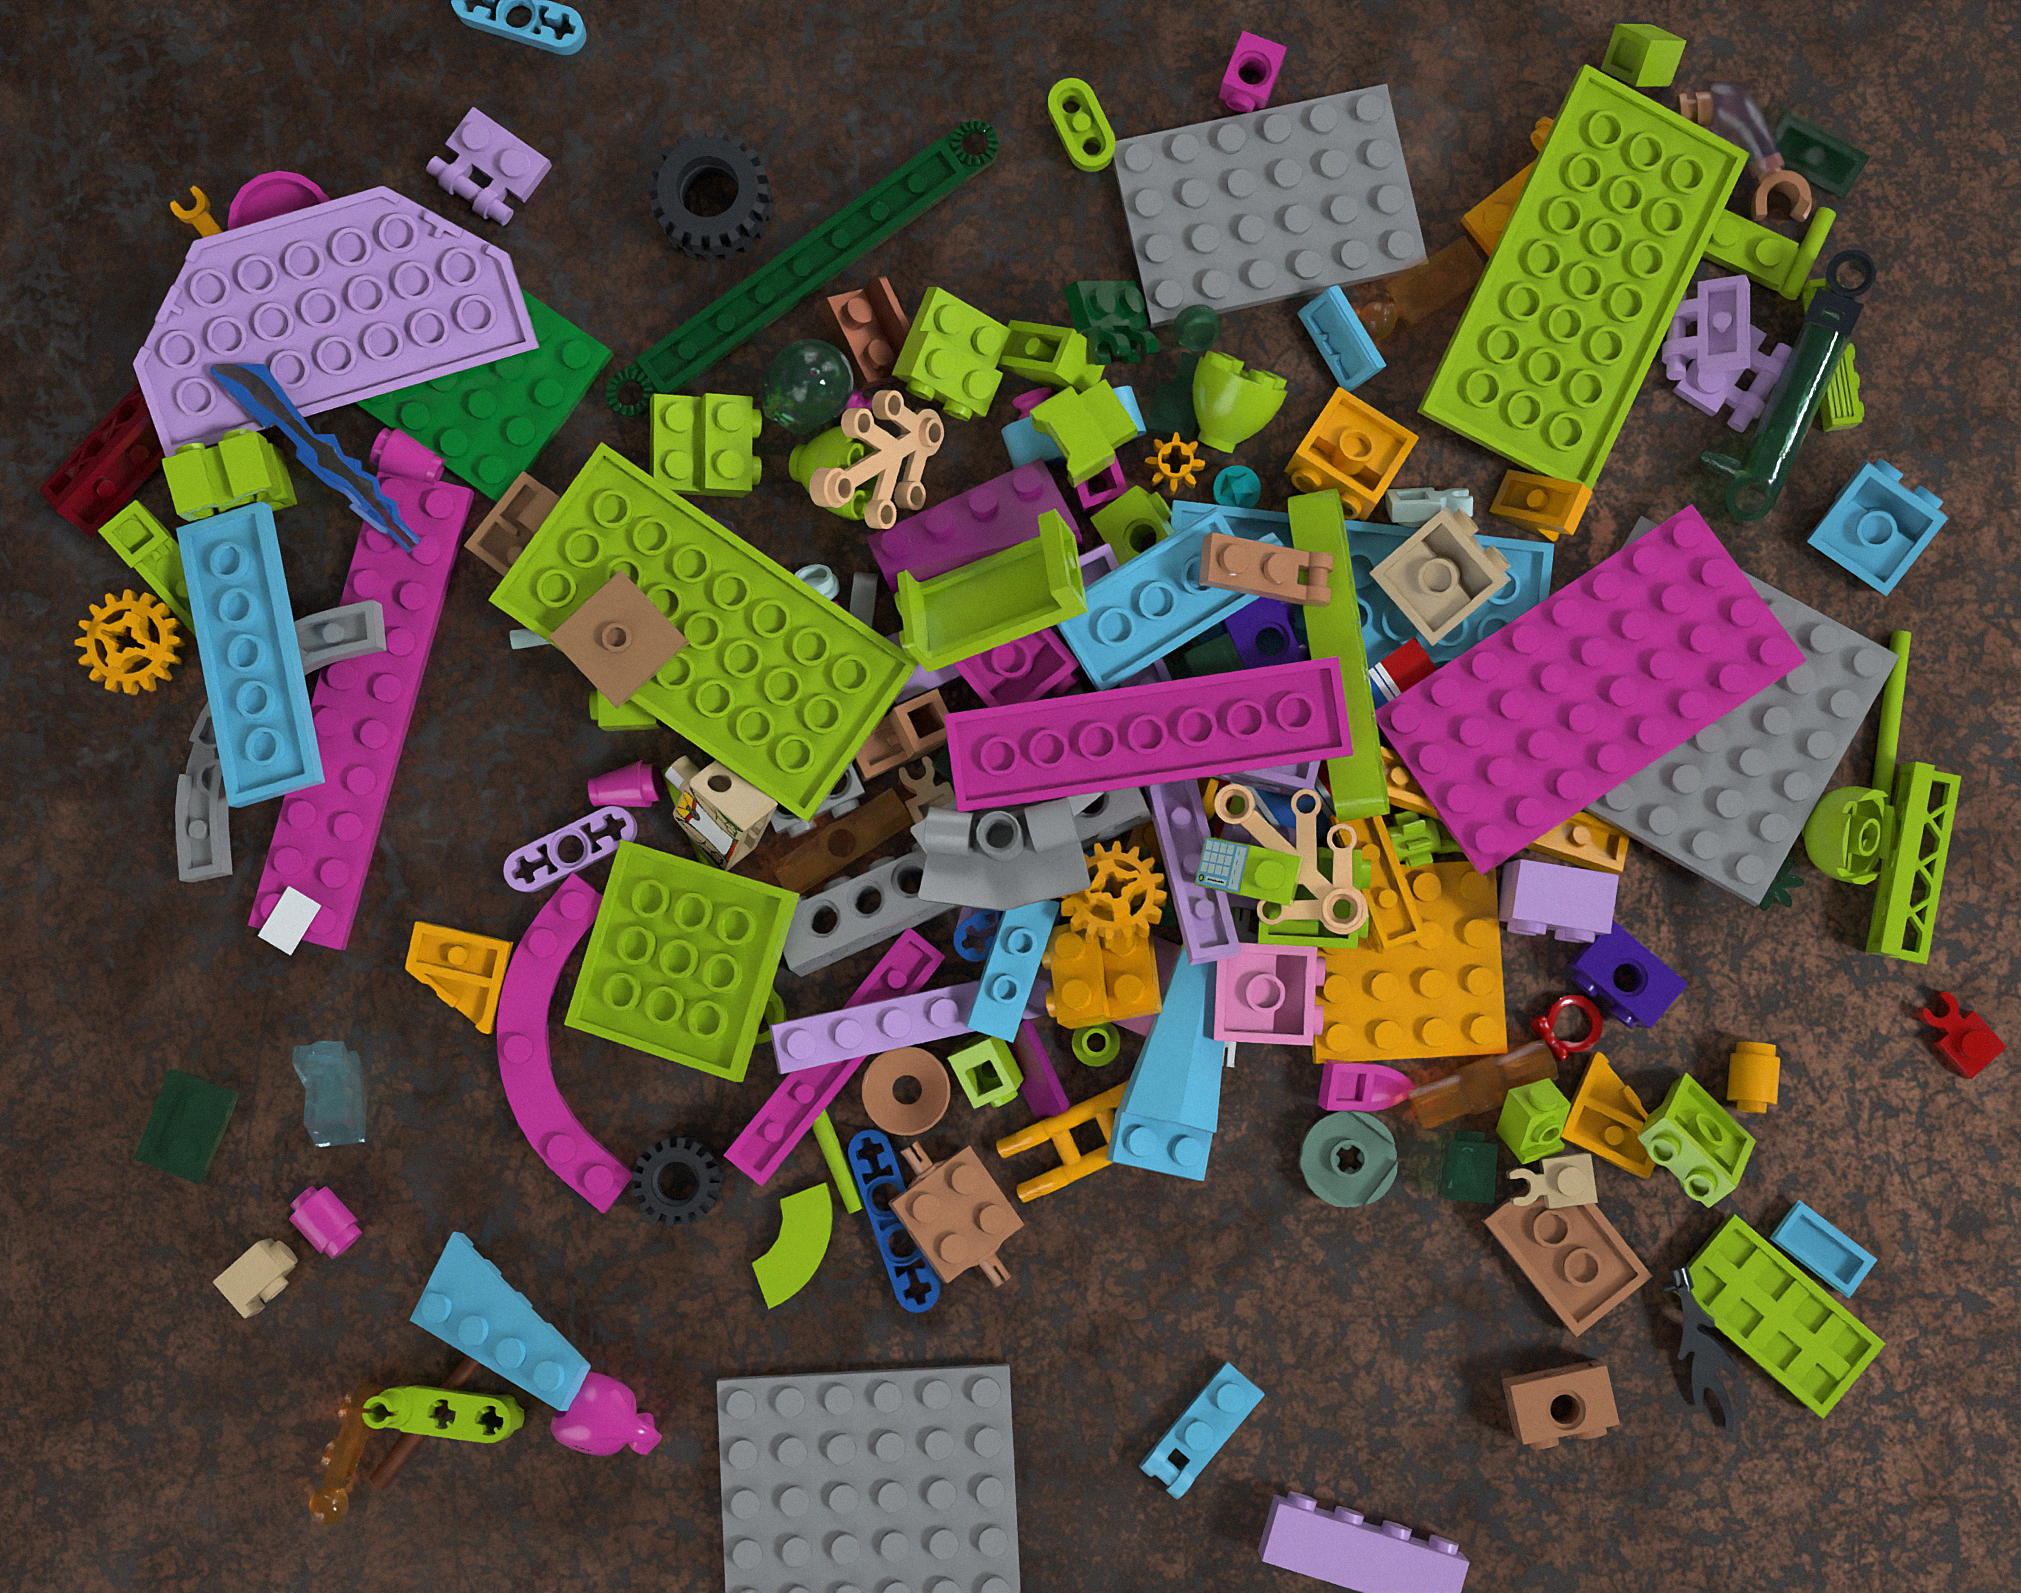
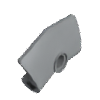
M1068 797L1009 813L993 811L988 814L972 811L958 812L955 809L939 807L929 808L924 831V847L927 851V857L918 893V899L921 901L1007 911L1080 892L1091 887L1081 841ZM1006 826L1014 830L1013 839L1008 846L1003 848L990 846L989 839L995 829Z

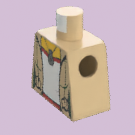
M684 755L675 761L665 774V777L682 792L673 812L675 820L716 868L728 871L756 848L778 805L774 799L717 759L701 771Z

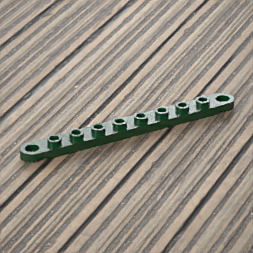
M970 119L968 122H962L952 132L935 141L635 358V361L621 371L616 372L609 379V383L606 386V398L612 410L625 419H638L650 412V397L653 394L674 395L981 173L995 161L998 154V136L994 128L979 119L978 121ZM972 134L983 136L988 142V149H986L985 153H982L979 157L968 156L966 152L964 153L961 144L967 136ZM629 382L640 384L643 387L644 394L639 404L627 407L618 401L619 389L624 384Z

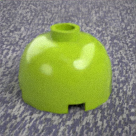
M1842 786L1823 794L1818 799L1802 828V835L1810 861L1822 873L1840 881L1866 885L1875 880L1881 873L1872 870L1877 865L1879 858L1889 859L1896 834V813L1894 806L1885 805L1882 797H1888V795L1884 791L1859 786Z

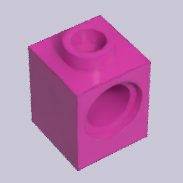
M1242 31L1223 78L1219 98L1225 100L1229 108L1239 113L1246 114L1252 113V111L1264 110L1281 69L1287 47ZM1245 70H1253L1260 74L1263 81L1254 85L1247 84L1241 80L1239 74Z

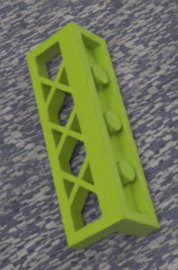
M1912 762L1900 766L1893 801L1896 813V834L1889 859L1882 860L1865 953L1921 965L1927 964L1961 776L1934 771L1935 765L1921 762ZM1932 782L1944 784L1942 805L1928 813L1927 807ZM1940 814L1937 826L1933 818ZM1925 824L1934 837L1935 843L1933 852L1920 860L1918 855ZM1931 862L1930 871L1928 872L1925 865ZM1915 872H1917L1927 887L1925 898L1911 907V893ZM1922 909L1921 919H1919L1916 912ZM1907 918L1918 933L1915 952L1901 949Z

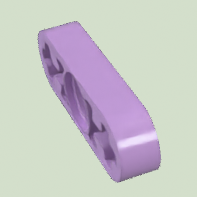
M604 807L512 852L504 864V877L507 883L518 891L536 892L571 875L572 872L580 871L617 853L620 840L616 841L612 836H605L597 840L596 842L602 849L594 853L593 841L584 832L583 828L590 825L591 832L596 834L608 827L606 819L612 816L617 821L625 820L626 826L620 830L621 839L633 842L637 835L636 820L630 812L621 807ZM567 836H577L584 845L583 855L574 863H565L558 855V845ZM547 846L548 857L558 868V871L551 874L550 866L545 865L533 872L535 880L532 883L525 878L517 879L516 872L522 868L520 860L525 858L528 862L536 863L546 858L540 852V849Z

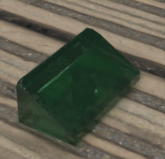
M1787 107L1781 114L1761 152V155L1764 157L1776 155L1779 165L1796 172L1842 198L1846 197L1870 158V152L1866 148Z

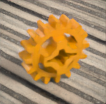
M127 589L124 590L122 601L117 596L108 593L105 595L107 606L104 609L94 604L89 606L91 613L95 617L92 622L86 620L79 621L78 625L88 632L87 637L76 639L75 645L87 649V654L83 655L78 661L86 667L94 666L89 675L91 680L99 683L106 680L105 689L117 693L123 687L124 693L137 695L139 684L145 690L153 692L156 690V677L167 681L173 678L167 667L170 663L175 665L182 664L183 660L179 656L174 655L175 648L185 646L186 640L174 636V632L179 630L183 624L175 618L167 619L172 611L167 604L161 602L156 605V597L146 592L139 599L136 592ZM124 614L121 620L110 624L118 616ZM156 626L159 631L160 645L153 632ZM117 636L134 638L138 643L145 645V649L127 647L124 642L117 640ZM102 641L108 653L106 659L102 650ZM152 661L147 667L137 672L140 665Z
M1119 841L1114 842L1111 852H1105L1100 843L1094 844V856L1089 858L1084 853L1089 877L1095 874V879L1089 889L1060 897L1065 899L1061 902L1062 916L1073 915L1070 920L1071 931L1076 932L1085 928L1087 930L1086 942L1089 944L1097 936L1104 937V944L1107 949H1111L1114 938H1121L1124 945L1129 947L1132 943L1133 933L1136 932L1146 939L1150 931L1148 922L1159 924L1161 921L1162 911L1158 907L1165 906L1167 892L1160 890L1164 887V874H1152L1155 868V860L1152 857L1142 862L1138 860L1139 847L1134 846L1126 854L1121 852ZM1107 891H1113V894L1115 895V897H1119V898L1113 899V898H1112V895L1110 894V892H1107ZM1146 898L1141 909L1131 917L1130 911L1132 907L1140 905L1141 899Z

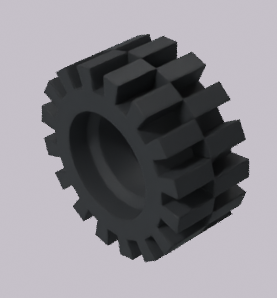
M682 1136L666 1138L648 1147L646 1152L635 1163L637 1167L632 1172L631 1181H634L635 1187L632 1189L633 1196L638 1198L640 1202L638 1207L641 1211L649 1213L651 1215L650 1219L653 1221L664 1222L667 1226L691 1224L708 1213L720 1197L722 1192L721 1182L724 1181L723 1172H720L719 1168L721 1163L718 1157H714L711 1153L712 1149L706 1144L699 1143L698 1139ZM671 1162H683L689 1165L695 1173V1189L685 1199H672L665 1195L660 1187L659 1178L661 1171Z

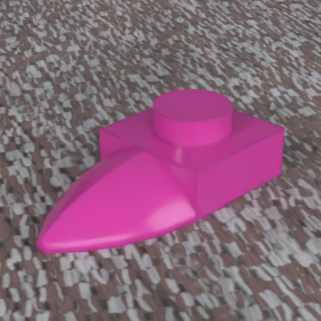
M1327 1059V1063H1324L1318 1105L1325 1110L1335 1111L1383 1110L1407 1099L1415 1092L1416 1087L1402 1073L1387 1066L1377 1065L1371 1061L1349 1062Z

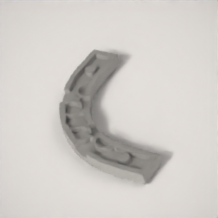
M374 600L329 609L294 622L304 676L331 663L387 650L382 604ZM209 700L190 735L189 741L194 742L188 760L186 774H179L177 784L175 822L179 880L189 883L233 874L228 801Z

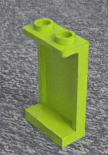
M1056 509L1038 515L1040 536L923 582H917L907 570L898 572L899 592L895 593L894 599L903 620L904 630L899 632V639L905 654L909 658L914 657L926 672L929 673L1087 613L1088 608L1076 538Z

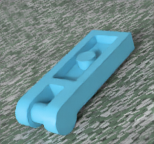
M1225 1360L1144 1457L1139 1468L1150 1477L1155 1474L1167 1484L1165 1490L1178 1500L1263 1398L1264 1392ZM1175 1448L1188 1458L1180 1469L1167 1459Z

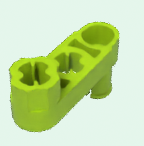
M421 1385L389 1388L378 1396L368 1399L363 1408L370 1409V1411L362 1413L364 1422L374 1429H382L384 1427L400 1429L401 1432L480 1443H495L509 1438L515 1430L522 1427L525 1419L524 1409L518 1405L514 1396L508 1394L488 1395ZM443 1399L448 1401V1409L456 1411L455 1419L446 1422L448 1427L443 1426V1418L441 1416L435 1415L436 1407L445 1404ZM495 1410L496 1416L503 1417V1425L497 1427V1421L490 1419L489 1414L491 1411Z

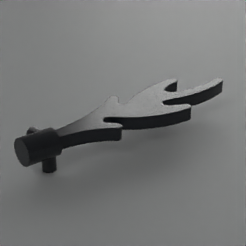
M1677 1262L1668 1267L1672 1282L1663 1283L1662 1285L1665 1293L1675 1291L1681 1296L1684 1326L1678 1358L1683 1360L1689 1351L1695 1352L1692 1360V1390L1696 1407L1699 1410L1704 1409L1703 1391L1705 1388L1713 1389L1724 1410L1726 1430L1732 1432L1733 1410L1731 1400L1716 1370L1719 1368L1724 1369L1732 1379L1738 1378V1370L1726 1348L1715 1337L1697 1326L1698 1324H1705L1709 1327H1714L1715 1319L1695 1299L1691 1291L1694 1288V1284L1687 1263Z

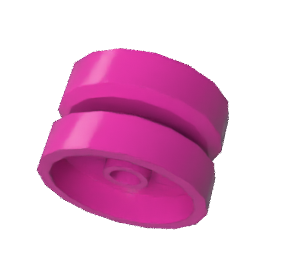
M285 171L261 174L242 186L231 203L227 225L228 230L331 201V199L317 184L300 174Z

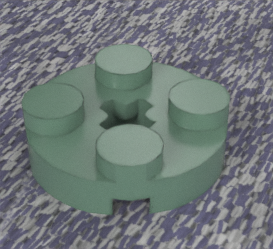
M1334 1111L1319 1118L1308 1129L1301 1143L1298 1164L1306 1184L1314 1194L1331 1205L1348 1208L1367 1205L1380 1199L1395 1180L1398 1162L1396 1161L1397 1152L1393 1136L1378 1119L1361 1111ZM1354 1145L1360 1150L1356 1158L1361 1164L1356 1170L1347 1167L1342 1172L1337 1167L1340 1159L1336 1153L1341 1147L1349 1150Z

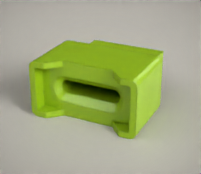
M1106 379L1077 395L1072 386H1069L1029 411L1030 422L1035 431L1050 435L1068 462L1067 469L1069 473L1067 480L1073 488L1114 464V449L1134 438L1138 433L1136 424Z

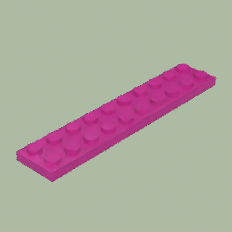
M379 469L376 477L379 480L383 495L397 501L401 519L405 521V524L422 541L416 544L393 522L386 509L379 502V499L376 498L374 489H372L369 502L382 514L388 526L413 550L407 553L387 533L379 532L364 520L339 607L369 600L381 603L387 650L345 659L321 668L310 707L325 783L285 794L248 926L262 929L287 887L290 886L321 905L301 940L338 950H346L475 494L469 488L436 480L435 484L432 485L428 482L424 483L381 473Z

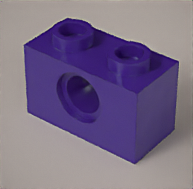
M1259 597L1219 622L1230 649H1232L1230 642L1233 645L1242 670L1311 660L1306 643L1304 641L1297 643L1290 627L1291 624L1296 623L1290 602ZM1262 632L1274 634L1280 642L1279 653L1274 656L1261 654L1255 646L1256 635Z
M1612 920L1611 934L1595 935L1594 943L1585 942L1566 964L1576 973L1571 978L1572 981L1592 997H1595L1598 993L1612 1004L1609 1012L1629 1029H1632L1635 1025L1639 1028H1651L1688 985L1687 982L1614 920ZM1621 964L1629 967L1633 973V983L1624 992L1619 990L1613 981L1614 971Z

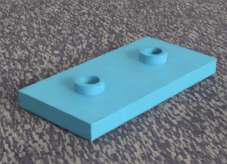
M1218 507L1208 511L1085 587L1088 612L1056 624L1097 692L1113 688L1260 597L1199 584L1203 536L1215 532L1235 537Z

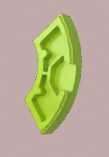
M827 1181L780 1199L783 1221L779 1238L768 1253L752 1262L768 1309L781 1304L798 1292L815 1273L824 1257L830 1240L833 1222L832 1201Z

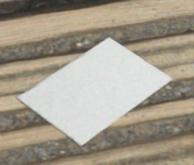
M288 886L258 936L291 955L321 905Z

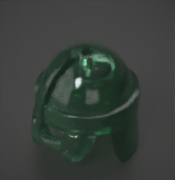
M800 340L785 347L775 357L761 380L762 404L765 416L776 424L789 429L795 436L806 435L817 426L829 422L833 427L838 425L849 404L854 384L853 372L846 357L835 346L820 340ZM815 370L818 375H813L810 371Z

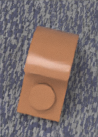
M938 689L893 708L890 714L880 721L853 760L863 782L899 765H906L948 742L944 714H949Z

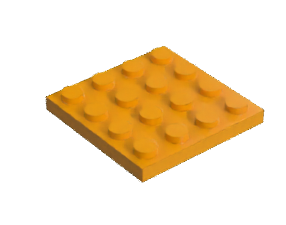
M1470 861L1429 863L1414 868H1407L1406 864H1402L1401 868L1428 937L1380 954L1368 925V938H1358V949L1317 947V956L1325 957L1326 968L1324 986H1316L1315 1005L1323 1006L1322 1035H1313V1063H1327V1059L1356 1062L1508 1053L1496 868L1480 877Z

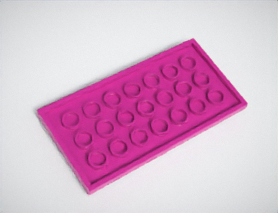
M1690 504L1377 709L1375 715L1378 731L1390 748L1399 756L1404 768L1409 772V775L1424 797L1433 805L1438 817L1481 877L1803 665L1807 659L1693 504Z

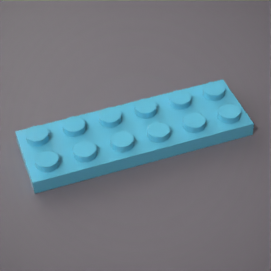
M260 501L176 528L228 806L240 808L325 783L271 505Z

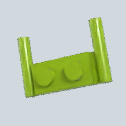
M1819 207L1799 249L1797 248L1799 243L1724 209L1702 257L1739 275L1746 274L1748 279L1778 291L1780 295L1787 299L1797 300L1836 217V213L1829 208Z

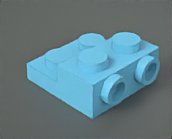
M1879 458L1874 465L1864 459L1835 496L1836 501L1806 538V541L1887 596L1943 526L1948 517L1939 510L1944 501L1921 485L1918 486L1915 492L1906 488L1898 482L1904 474L1883 459Z

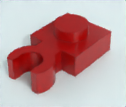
M1938 991L1934 995L1943 1005L1942 1014L1939 1017H1935L1927 1007H1920L1916 1011L1917 1016L1925 1025L1939 1028L1942 1034L1933 1041V1044L1965 1079H1973L2002 1053L2007 1046L1975 1011L1968 1010L1960 1016L1959 1004L1956 998L1947 991Z

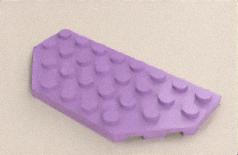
M380 186L193 241L185 258L186 262L175 284L171 286L155 318L156 322L144 346H141L133 366L167 458L176 455L175 450L186 444L203 443L204 446L223 441L222 435L232 430L247 428L252 432L265 429L212 375L210 367L215 364L214 367L217 372L248 388L257 402L286 423L296 419L285 408V405L277 398L271 388L254 373L234 364H265L302 417H306L539 348V344L509 253L388 187Z

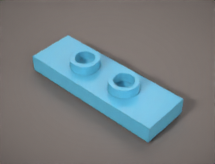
M1050 899L1017 909L1003 911L965 1023L967 1028L1012 1043L1014 1042L1060 905L1058 901Z

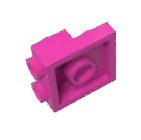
M1050 627L953 663L988 708L1045 700L1053 693L1057 698L1064 697L1081 682L1076 674L1083 669L1081 664Z

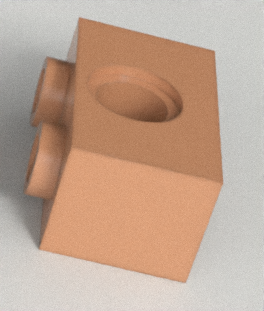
M1597 1359L1501 1379L1514 1437L1523 1445L1529 1444L1530 1449L1538 1450L1554 1447L1559 1444V1437L1577 1434L1578 1439L1601 1437L1607 1434L1606 1427L1620 1425L1607 1365ZM1560 1395H1569L1572 1401L1570 1412L1562 1418H1553L1550 1411L1552 1401Z

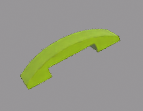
M135 500L101 527L98 532L130 568L134 567L196 637L179 542L138 500Z

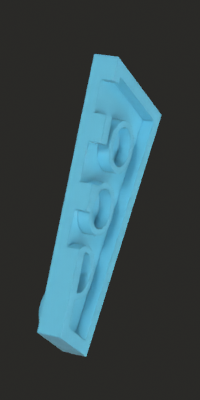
M453 1231L410 1321L557 1410L568 1411L591 1365L551 1323H545L531 1308L533 1305L521 1292H515L500 1276L502 1273L490 1260L484 1259L472 1247L474 1244L464 1233Z

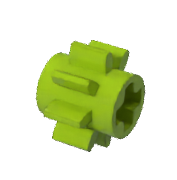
M1410 810L1394 814L1395 817L1390 818L1392 827L1386 829L1399 862L1404 861L1407 868L1432 863L1431 854L1441 850L1440 835L1433 818L1426 817L1420 819L1419 813Z

